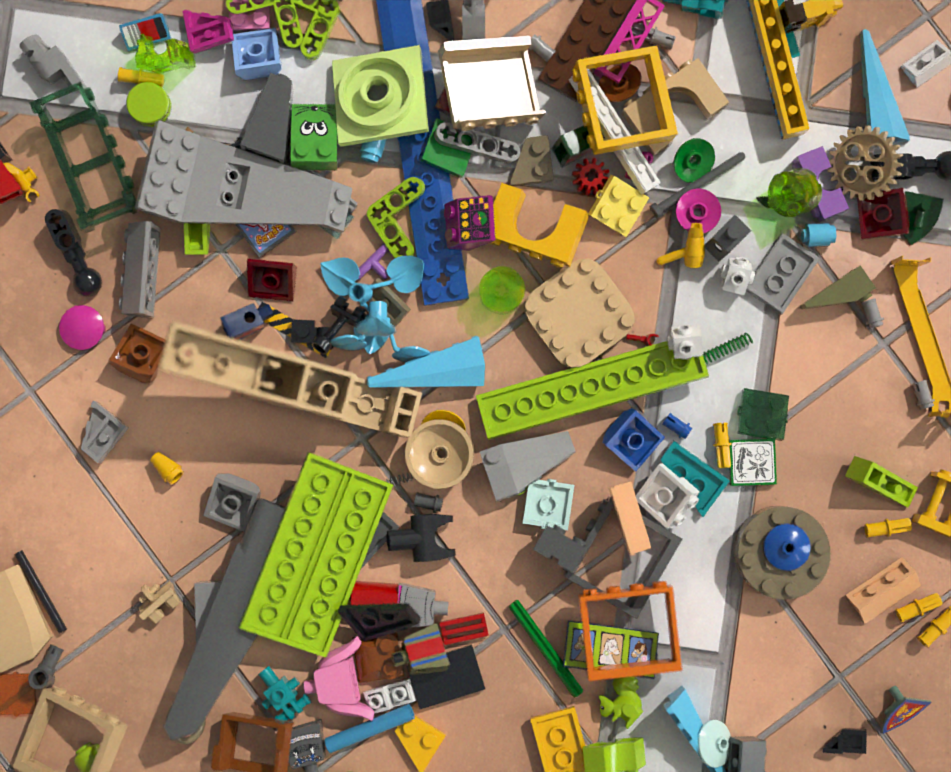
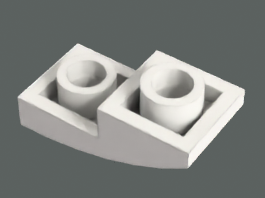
M410 678L363 692L367 705L374 710V713L390 710L393 707L417 700Z

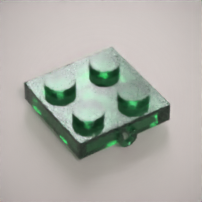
M744 388L742 390L741 406L737 410V415L739 416L737 434L783 441L786 424L788 423L789 395Z

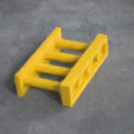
M942 469L939 472L931 471L930 476L939 479L926 512L923 511V514L914 513L911 522L951 538V512L948 520H945L944 523L936 521L937 516H935L948 483L951 484V472Z

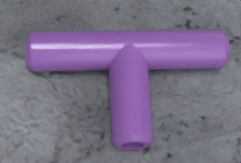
M385 243L359 267L360 276L358 280L371 268L383 280L389 277L386 269L378 262L389 251Z

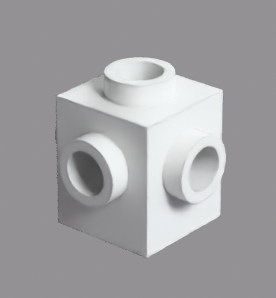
M741 257L729 258L727 265L723 264L720 272L722 290L745 295L748 284L752 285L755 272L752 271V265L747 259Z
M681 324L677 327H671L672 336H668V348L673 350L674 358L689 359L691 357L703 356L702 335L699 324Z

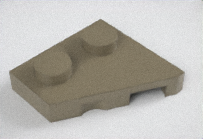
M548 135L526 138L511 178L510 186L554 181Z

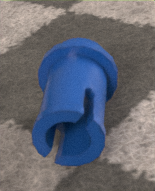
M669 413L662 424L678 434V438L682 437L684 439L687 438L693 429L689 426L690 423H684L672 415V413Z

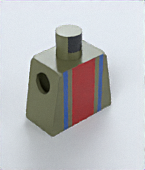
M437 623L405 637L401 643L403 651L391 654L394 667L407 664L411 675L447 671L450 665Z

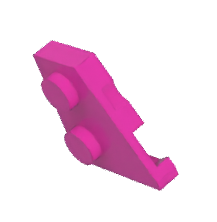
M183 10L189 48L192 53L195 54L234 41L231 21L228 17Z

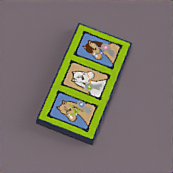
M567 622L563 658L564 668L587 670L581 622ZM589 623L594 667L657 660L659 633ZM655 674L640 675V676H631V677H638V678H645V679H653V680H654V679H655Z

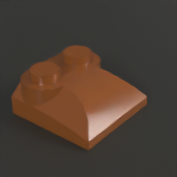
M131 323L111 355L109 364L117 371L142 383H151L157 377V368L165 339Z
M398 632L365 642L359 637L362 644L355 652L359 683L383 679L392 680L405 675L403 665L394 667L391 657L392 653L401 651Z

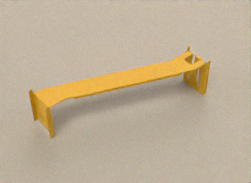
M903 256L892 260L891 264L894 265V273L900 288L899 290L931 386L933 387L932 399H935V401H933L934 406H932V412L928 413V417L940 416L948 418L951 415V380L921 290L917 285L918 266L931 262V257L925 260H905ZM948 401L949 409L938 412L939 402Z

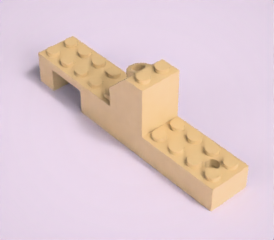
M175 322L169 325L157 368L158 371L239 392L243 398L280 407L303 410L398 437H411L422 392L404 387H368L367 380L356 377L357 374ZM187 348L193 352V355L189 358L184 355V350ZM274 378L281 380L282 383L279 387L272 384Z

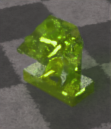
M141 34L140 39H137L136 43L139 45V49L135 55L136 68L161 74L180 68L190 69L196 67L194 53L190 51L189 44L174 38L165 40L166 51L162 54H157L151 36Z

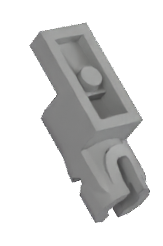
M37 34L27 37L19 44L43 80L53 84L63 78L70 89L74 87L78 92H82L87 88L64 53L56 45L50 48Z

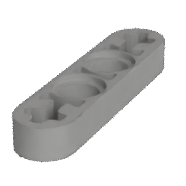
M441 123L434 132L435 140L441 145L505 164L513 163L520 156L519 146L512 141L475 130L462 131L461 128L453 129L452 123ZM444 129H447V134L453 136L456 134V132H458L456 142L453 141L455 139V137L448 136L446 139H444L443 134L440 132H442ZM467 134L472 138L470 146L462 143V135ZM484 141H490L493 144L494 149L492 152H487L483 149ZM508 148H511V153H514L510 158L507 157L508 153L504 152Z

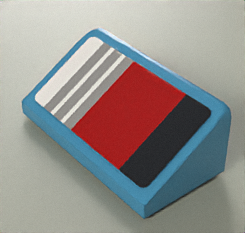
M162 13L119 25L128 51L171 39L166 18Z

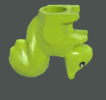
M614 678L612 686L618 695L614 701L603 695L599 696L601 701L600 714L603 717H608L613 713L611 721L615 722L618 718H622L627 729L644 712L641 699L636 693L639 689L637 678Z

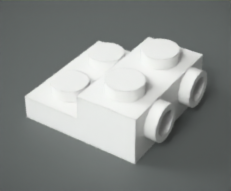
M661 463L658 464L639 490L636 499L645 510L668 529L673 526L678 527L683 523L686 518L684 515L685 511L688 508L691 510L698 503L697 495L700 491L684 477L679 478Z

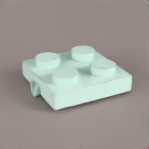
M547 479V481L537 480L530 483L527 489L523 524L541 526V529H545L547 525L553 528L555 524L564 530H568L575 485L559 483L553 479Z

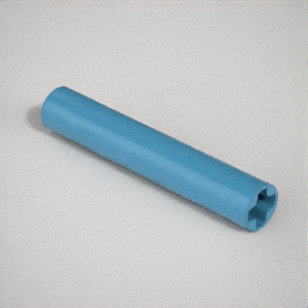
M410 704L375 717L373 721L368 720L325 738L327 750L329 753H333L414 720L413 709Z

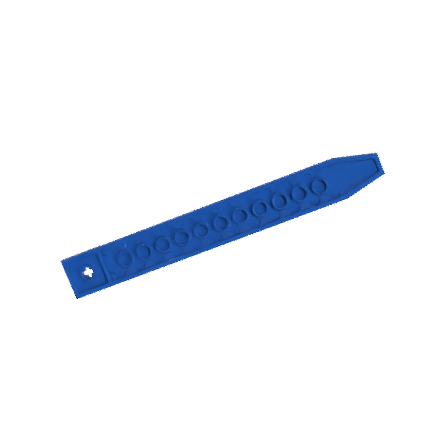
M376 0L384 51L420 45L422 53L429 132L398 137L404 179L417 177L425 184L424 194L409 205L416 255L424 262L423 278L421 281L424 305L469 299L462 250L447 249V240L445 239V204L453 201L450 175L443 170L420 161L434 120L436 118L440 119L439 110L434 108L437 102V94L422 1ZM411 182V189L406 191L407 194L411 191L418 192L417 187L419 184ZM440 274L450 277V281L446 282V286H442L441 282L437 283Z

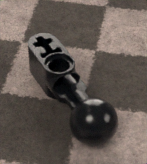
M944 151L935 159H925L923 156L902 153L903 156L897 159V162L902 163L903 166L896 169L901 173V176L893 177L895 180L911 179L914 176H923L925 173H935L941 179L951 180V151ZM876 154L874 157L879 158L881 154ZM869 161V166L885 165L884 162ZM876 169L871 174L873 180L879 179V172Z
M59 209L48 211L45 215V223L55 245L62 251L66 262L73 266L75 274L72 284L75 291L87 297L97 294L102 287L101 275L95 269L88 268L84 260L86 254L81 245V237L70 214L65 210ZM57 216H61L62 218L61 220H59V224L55 223V220L58 219ZM67 234L72 237V244L69 247L64 244V237Z

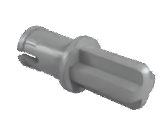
M633 24L631 28L633 36L644 33L642 24ZM657 27L655 29L651 28L645 40L649 41L650 45L654 43L671 50L676 36L659 31Z

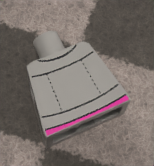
M399 583L398 603H409L421 617L420 625L415 627L433 625L434 615H448L449 602L435 601V590Z

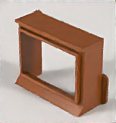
M237 712L222 714L219 744L213 747L211 768L214 771L233 769L244 772H287L292 725H294V722ZM238 722L277 728L275 765L234 758Z

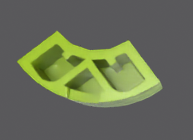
M643 737L615 739V742L600 741L583 747L585 772H638L640 768L646 765Z

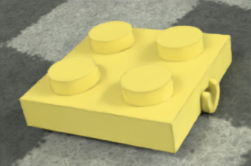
M610 175L603 189L596 193L595 197L597 199L588 215L627 237L649 197L644 194L641 195L632 186L616 176Z

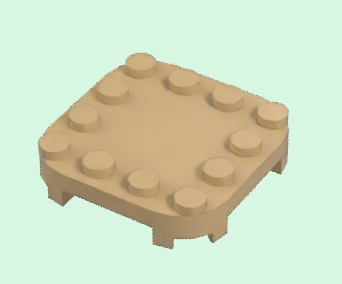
M590 258L576 260L571 263L570 267L566 266L537 287L528 296L525 303V316L556 360L561 365L569 368L581 367L591 362L625 337L635 322L634 312L626 298L603 267Z

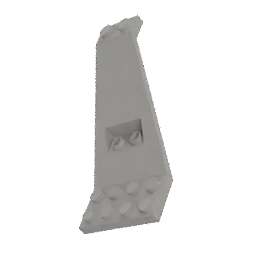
M158 120L154 125L135 209L175 223L320 225L336 232H343L353 188ZM230 172L234 175V179L230 178ZM225 194L229 196V201L225 199Z

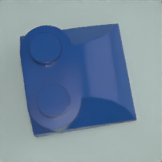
M631 408L621 413L603 436L602 443L636 472L665 437L635 409Z

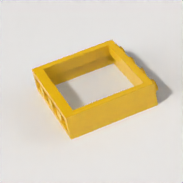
M657 46L577 60L572 69V79L574 82H577V100L583 107L582 122L584 126H587L589 133L587 135V143L592 148L593 155L671 141L677 136V127ZM644 59L661 130L603 141L587 69Z

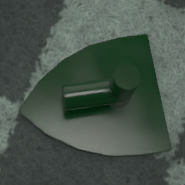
M905 191L909 234H903V236L910 245L923 239L933 229L939 219L944 199Z

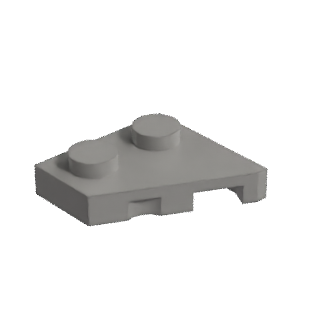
M93 401L91 403V408H93L91 418L86 424V435L83 438L81 450L94 461L101 464L129 427L97 401Z

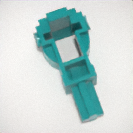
M663 0V2L681 5L683 12L722 19L725 3H728V0Z

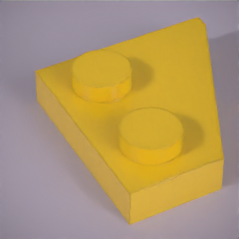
M416 715L414 720L401 724L395 729V733L418 771L424 772L446 734Z

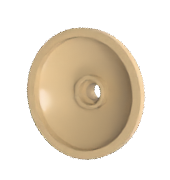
M431 420L423 423L413 431L406 444L405 459L410 473L417 481L431 488L442 489L458 484L467 476L473 464L474 448L467 432L456 423L448 420ZM440 449H443L446 453L443 458L438 456Z

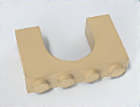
M699 58L693 62L691 59L687 60L679 67L680 71L675 74L670 72L664 76L668 93L679 92L691 97L707 120L729 104L728 99ZM651 86L642 92V97L637 100L634 97L624 104L625 108L622 111V115L636 135L661 130ZM673 140L644 145V147L654 157L669 147Z

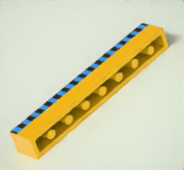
M746 0L781 139L804 135L810 128L777 0Z

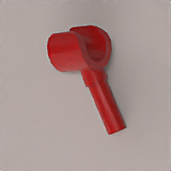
M627 334L626 339L645 343L646 346H651L650 338H659L657 334H649L647 336Z

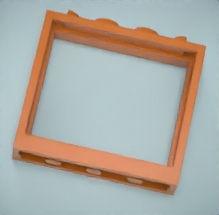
M656 581L652 583L653 586L643 587L642 583L629 585L630 588L620 589V586L606 587V591L597 592V589L592 588L583 590V594H578L589 681L682 671L674 592L671 584H667L666 581ZM664 593L671 658L594 667L587 602Z

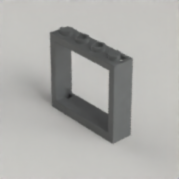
M610 496L607 500L603 499L601 504H599L597 510L600 513L596 519L592 518L585 529L588 531L584 539L580 538L586 542L584 547L587 549L592 545L614 507ZM642 515L644 525L668 538L642 583L643 587L653 586V582L659 581L682 538ZM563 568L565 571L564 576L585 589L595 588L597 592L603 591ZM650 595L635 596L630 606L617 598L605 601L637 619Z

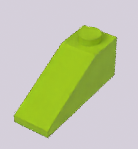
M854 456L845 477L907 508H909L918 489L915 485L880 465Z

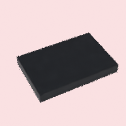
M472 644L446 652L450 664L447 671L415 675L409 673L419 709L485 690Z

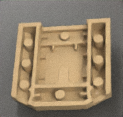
M20 564L0 572L1 673L37 657L42 648L53 637L28 578Z

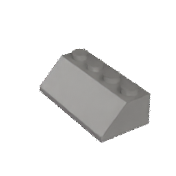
M151 221L129 223L128 229H125L124 240L127 243V250L123 252L122 257L123 265H125V274L121 275L123 296L119 299V309L122 310L121 314L126 316L154 318L161 228Z

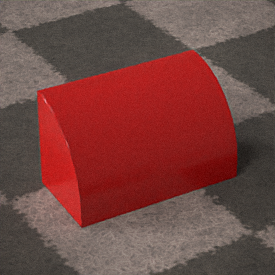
M356 581L352 590L351 605L398 603L399 584Z

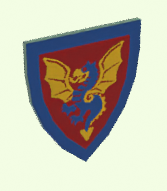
M897 686L891 687L889 692L895 701L884 711L887 717L882 724V733L891 731L908 722L932 702L930 700L904 697Z

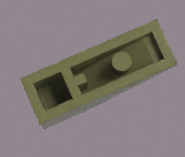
M860 265L801 304L800 308L803 310L848 304L858 300L862 303L872 296L870 292L876 287Z

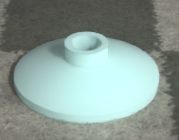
M719 720L707 721L701 727L698 735L699 755L703 762L710 767H720L729 758L731 735L726 725Z

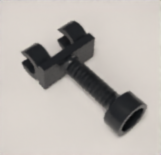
M339 296L335 300L334 305L332 304L330 307L332 315L338 318L323 337L317 336L314 339L312 346L318 352L326 355L332 348L330 340L334 338L346 322L356 328L358 324L365 320L367 313H365L366 310L357 306L351 315L346 312L349 303L346 302L348 299Z

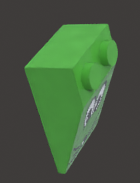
M292 104L291 167L300 170L337 171V120L335 105Z

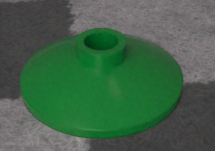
M701 138L690 139L683 143L677 150L673 161L676 175L685 182H694L711 171L715 162L714 148L708 141Z

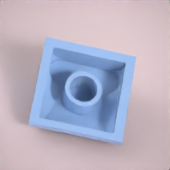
M276 28L233 34L234 41H232L236 76L244 80L269 77L270 73L277 75L281 71L282 64Z

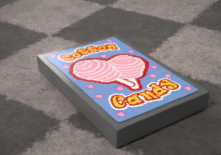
M235 224L259 258L296 233L292 225Z

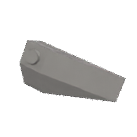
M568 431L500 444L480 451L496 502L520 494L525 490L526 486L533 481L539 480L545 472L555 468L576 453Z

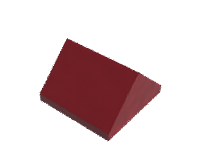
M247 259L248 297L293 302L297 266L294 263Z

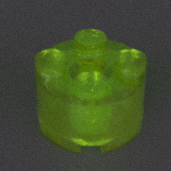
M796 168L774 175L768 187V206L784 217H794L811 211L820 203L822 197L821 184H818L815 178L817 176L806 168Z
M498 266L489 270L482 277L479 285V296L483 306L496 314H508L515 311L522 303L525 294V284L522 277L514 269L507 266ZM501 285H504L505 290L508 291L503 296H500L499 292L495 291Z

